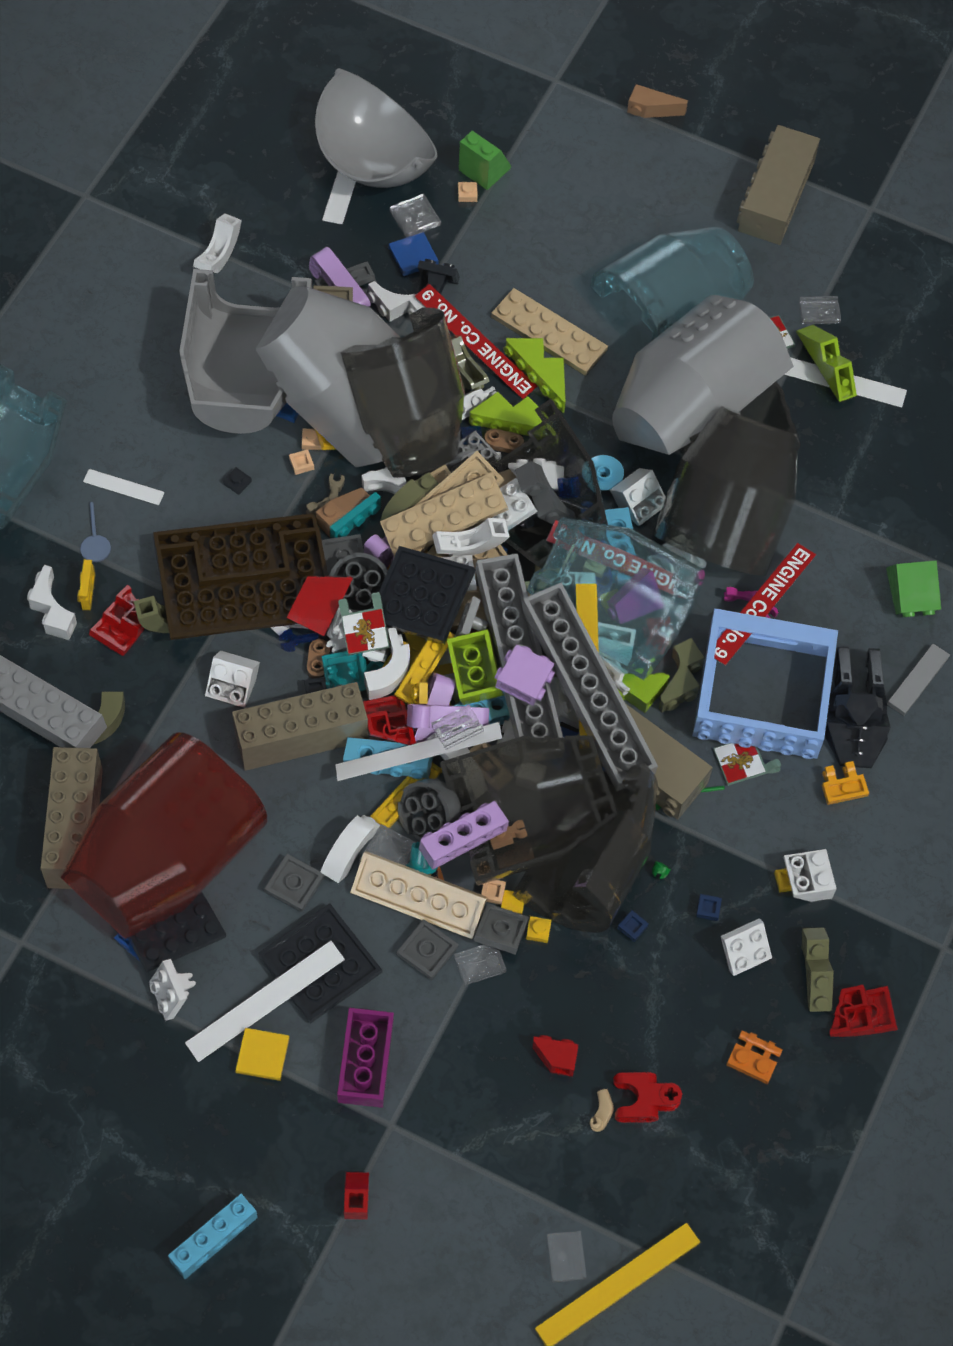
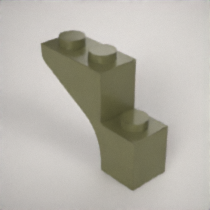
M454 335L438 342L445 364L452 365L459 387L476 391L484 388V384L490 382L487 374L469 355L461 336Z
M692 638L673 647L672 658L677 665L678 671L661 695L659 703L661 713L666 710L672 711L679 704L685 701L690 702L697 697L699 684L692 674L702 668L704 656Z
M802 928V950L806 964L809 1011H832L834 971L828 959V935L824 928Z

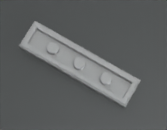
M932 644L890 698L887 705L905 716L949 659L950 654Z

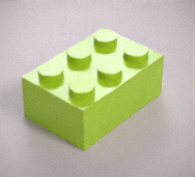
M488 629L447 639L461 703L466 705L504 696L503 691L495 687L497 679L494 677L498 671V666Z

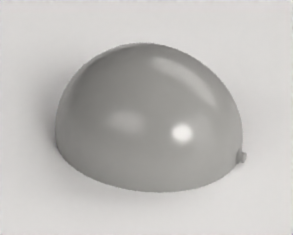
M338 68L335 70L334 77L328 82L320 96L315 117L318 143L331 165L351 180L377 188L401 186L421 176L437 158V150L423 128L398 103L368 81L343 69Z

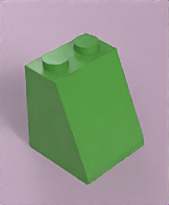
M471 131L460 141L459 171L486 190L511 169V165L502 151L474 131Z
M937 561L902 563L886 567L896 614H903V617H914L915 613L923 612V616L935 615V611L941 610Z

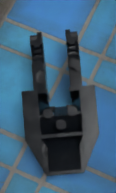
M837 646L835 688L830 692L824 737L840 766H845L846 762L854 761L855 767L872 768L888 740L891 726L887 715V699L879 648H868L865 661L866 667H868L867 693H853L849 646Z

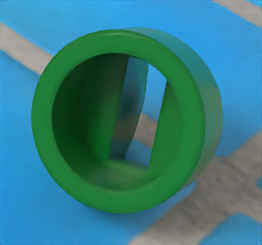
M655 861L652 874L655 877L659 873V879H664L668 876L671 868Z

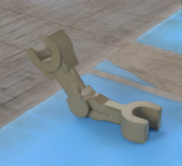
M330 474L329 488L331 492L329 497H326L317 504L316 502L307 504L306 508L308 510L306 514H316L317 510L338 497L339 491L344 486L345 478L343 475H341L340 481H334V474Z

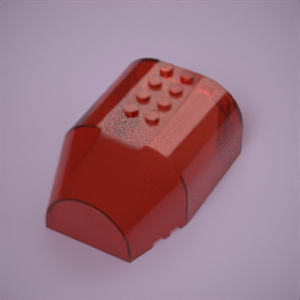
M176 732L163 742L97 806L90 816L60 878L124 939H127L149 928L151 925L185 910L266 826L267 813L262 801L251 786L209 746L194 736Z

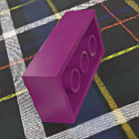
M349 1008L337 1093L338 1103L383 1108L394 1024L393 1012Z

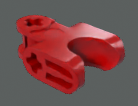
M618 1073L613 1077L614 1085L617 1088L628 1089L637 1097L635 1104L622 1106L617 1109L615 1120L618 1122H655L659 1120L658 1111H674L680 1105L682 1099L681 1088L674 1083H657V1075L655 1073ZM667 1094H671L673 1100H669Z

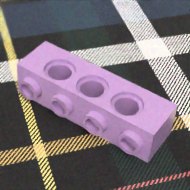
M495 801L490 804L484 803L471 814L465 813L457 821L444 824L440 830L425 834L420 840L419 850L432 870L507 831L509 821ZM477 822H484L486 825L480 826ZM464 831L468 835L462 836L458 832ZM446 841L449 843V845L444 846L441 845L439 842Z

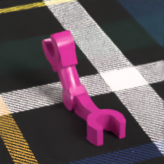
M727 587L726 592H724V601L731 602L737 599L750 601L757 591L742 592L737 591L734 587ZM773 607L769 613L776 617L779 612L776 607Z

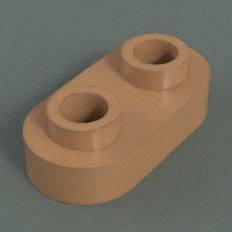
M490 429L485 434V441L493 450L517 454L523 449L524 439L517 433Z
M316 639L309 646L307 673L312 679L325 677L322 656L330 654V647H326L327 641L323 639ZM323 647V649L317 650L316 648ZM315 665H320V666H321V667L318 668V669H317V668H314Z

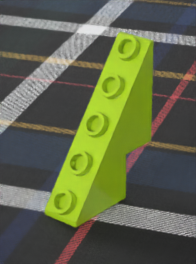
M814 325L797 330V335L838 401L841 402L857 396L852 362L840 356L837 337Z
M506 338V346L503 348L505 354L516 362L517 367L528 375L529 380L540 388L541 393L552 401L556 409L564 412L566 402L564 358H544L543 338Z
M496 392L469 412V423L475 427L499 429L530 436L535 439L541 438L551 442H562L563 430L529 397H526L513 407L499 392Z
M636 672L634 674H625L622 682L630 688V691L626 695H623L620 691L619 693L623 700L628 701L646 713L668 686L670 676L665 673L644 674Z

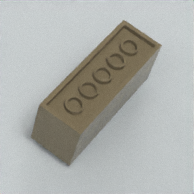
M777 125L775 132L771 131L768 142L770 143L764 148L762 154L764 157L760 158L758 162L757 173L754 172L752 176V185L747 188L746 199L741 202L740 213L736 223H739L738 232L781 245L814 165L820 138Z
M357 682L232 712L235 736L245 771L346 747L348 737L368 739V718Z
M626 704L658 765L654 775L629 787L635 792H641L645 795L651 804L659 805L667 816L678 820L708 784L713 767ZM578 733L577 746L579 750L586 755L589 754L595 757L597 764L604 767L593 746H579Z
M54 747L41 861V871L47 888L91 889L103 773L97 749Z

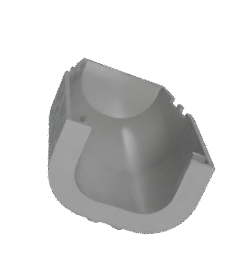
M193 269L179 350L192 411L201 422L220 431L229 433L260 431L272 422L287 403L285 391L282 387L278 388L275 383L278 381L272 370H267L256 351L257 345L280 307L247 306L227 302L216 292L213 270ZM292 277V288L297 286L312 288L311 278Z
M305 286L291 288L256 347V351L267 370H272L278 380L275 382L278 388L282 387L285 391L287 403L355 467L381 462L396 453L416 431L439 386L438 374L370 307Z
M718 295L706 297L636 353L612 416L613 426L618 439L670 455L691 443L690 437L700 432L703 436L708 433L706 428L716 423L719 427L725 424L794 367L778 328L761 309L749 302Z

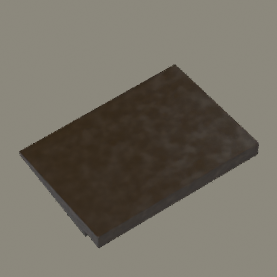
M315 513L153 532L170 640L298 624L288 619L287 616L307 576H328L320 529L317 525Z

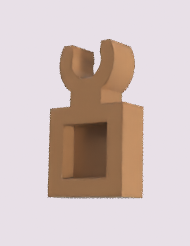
M523 820L514 822L512 826L508 825L507 831L490 839L493 850L513 844V838H525L528 836L526 829L519 830L525 827Z

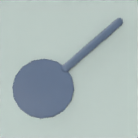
M90 502L92 536L87 537L82 542L80 551L85 560L100 562L109 556L111 546L105 537L96 535L94 504Z

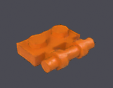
M742 1030L739 1039L746 1042L745 1047L736 1043L726 1065L768 1084L777 1062L769 1059L771 1054L780 1057L783 1049L775 1046L776 1043L772 1041L768 1043L758 1038L755 1033L751 1032L749 1034ZM752 1045L764 1050L763 1056L752 1051Z

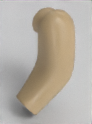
M608 1089L597 1092L599 1108L594 1117L590 1119V1127L595 1132H600L606 1127L614 1112V1105Z

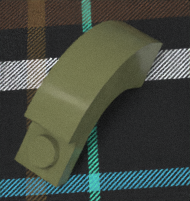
M429 472L416 481L410 480L390 499L383 511L381 521L412 508L439 483Z
M154 596L134 601L138 620L145 629L153 632L169 633L165 606L157 603Z
M102 692L101 707L98 713L103 715L107 728L94 744L107 739L119 727L125 711L123 692Z

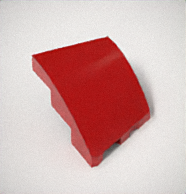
M307 576L287 618L325 636L339 607L338 601L343 599L353 577Z
M129 585L116 595L115 602L103 612L102 618L89 632L91 637L121 656L128 652L144 630V627L138 620L134 601L139 599L134 597Z
M396 696L363 701L368 718V732L371 736L407 745L416 744L413 728L407 726V710L404 701Z
M864 985L841 989L839 1004L836 1007L833 1025L829 1031L831 1037L871 1035L898 1030L888 986L865 990Z

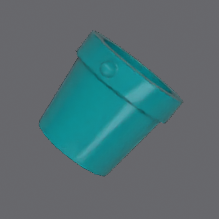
M420 842L413 843L411 846L410 862L406 866L428 875L436 872L438 867L432 870L419 850Z

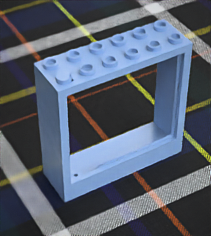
M714 608L709 628L692 736L698 737L701 740L719 741L722 744L734 743L744 748L755 746L762 751H776L784 755L793 754L802 756L805 759H817L825 736L838 630ZM726 629L752 633L745 643L826 657L816 732L709 712L717 662L714 658L716 643Z

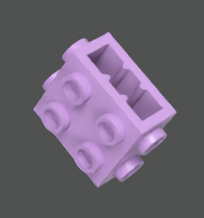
M516 644L513 651L509 649L504 659L506 662L504 668L499 667L494 677L497 679L495 687L534 706L537 700H542L546 689H544L546 682L550 684L555 675V672L552 671L555 663L546 656H539L533 653L526 646Z

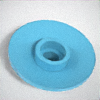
M598 455L586 463L584 476L592 487L599 490H611L623 480L624 469L622 464L614 457Z

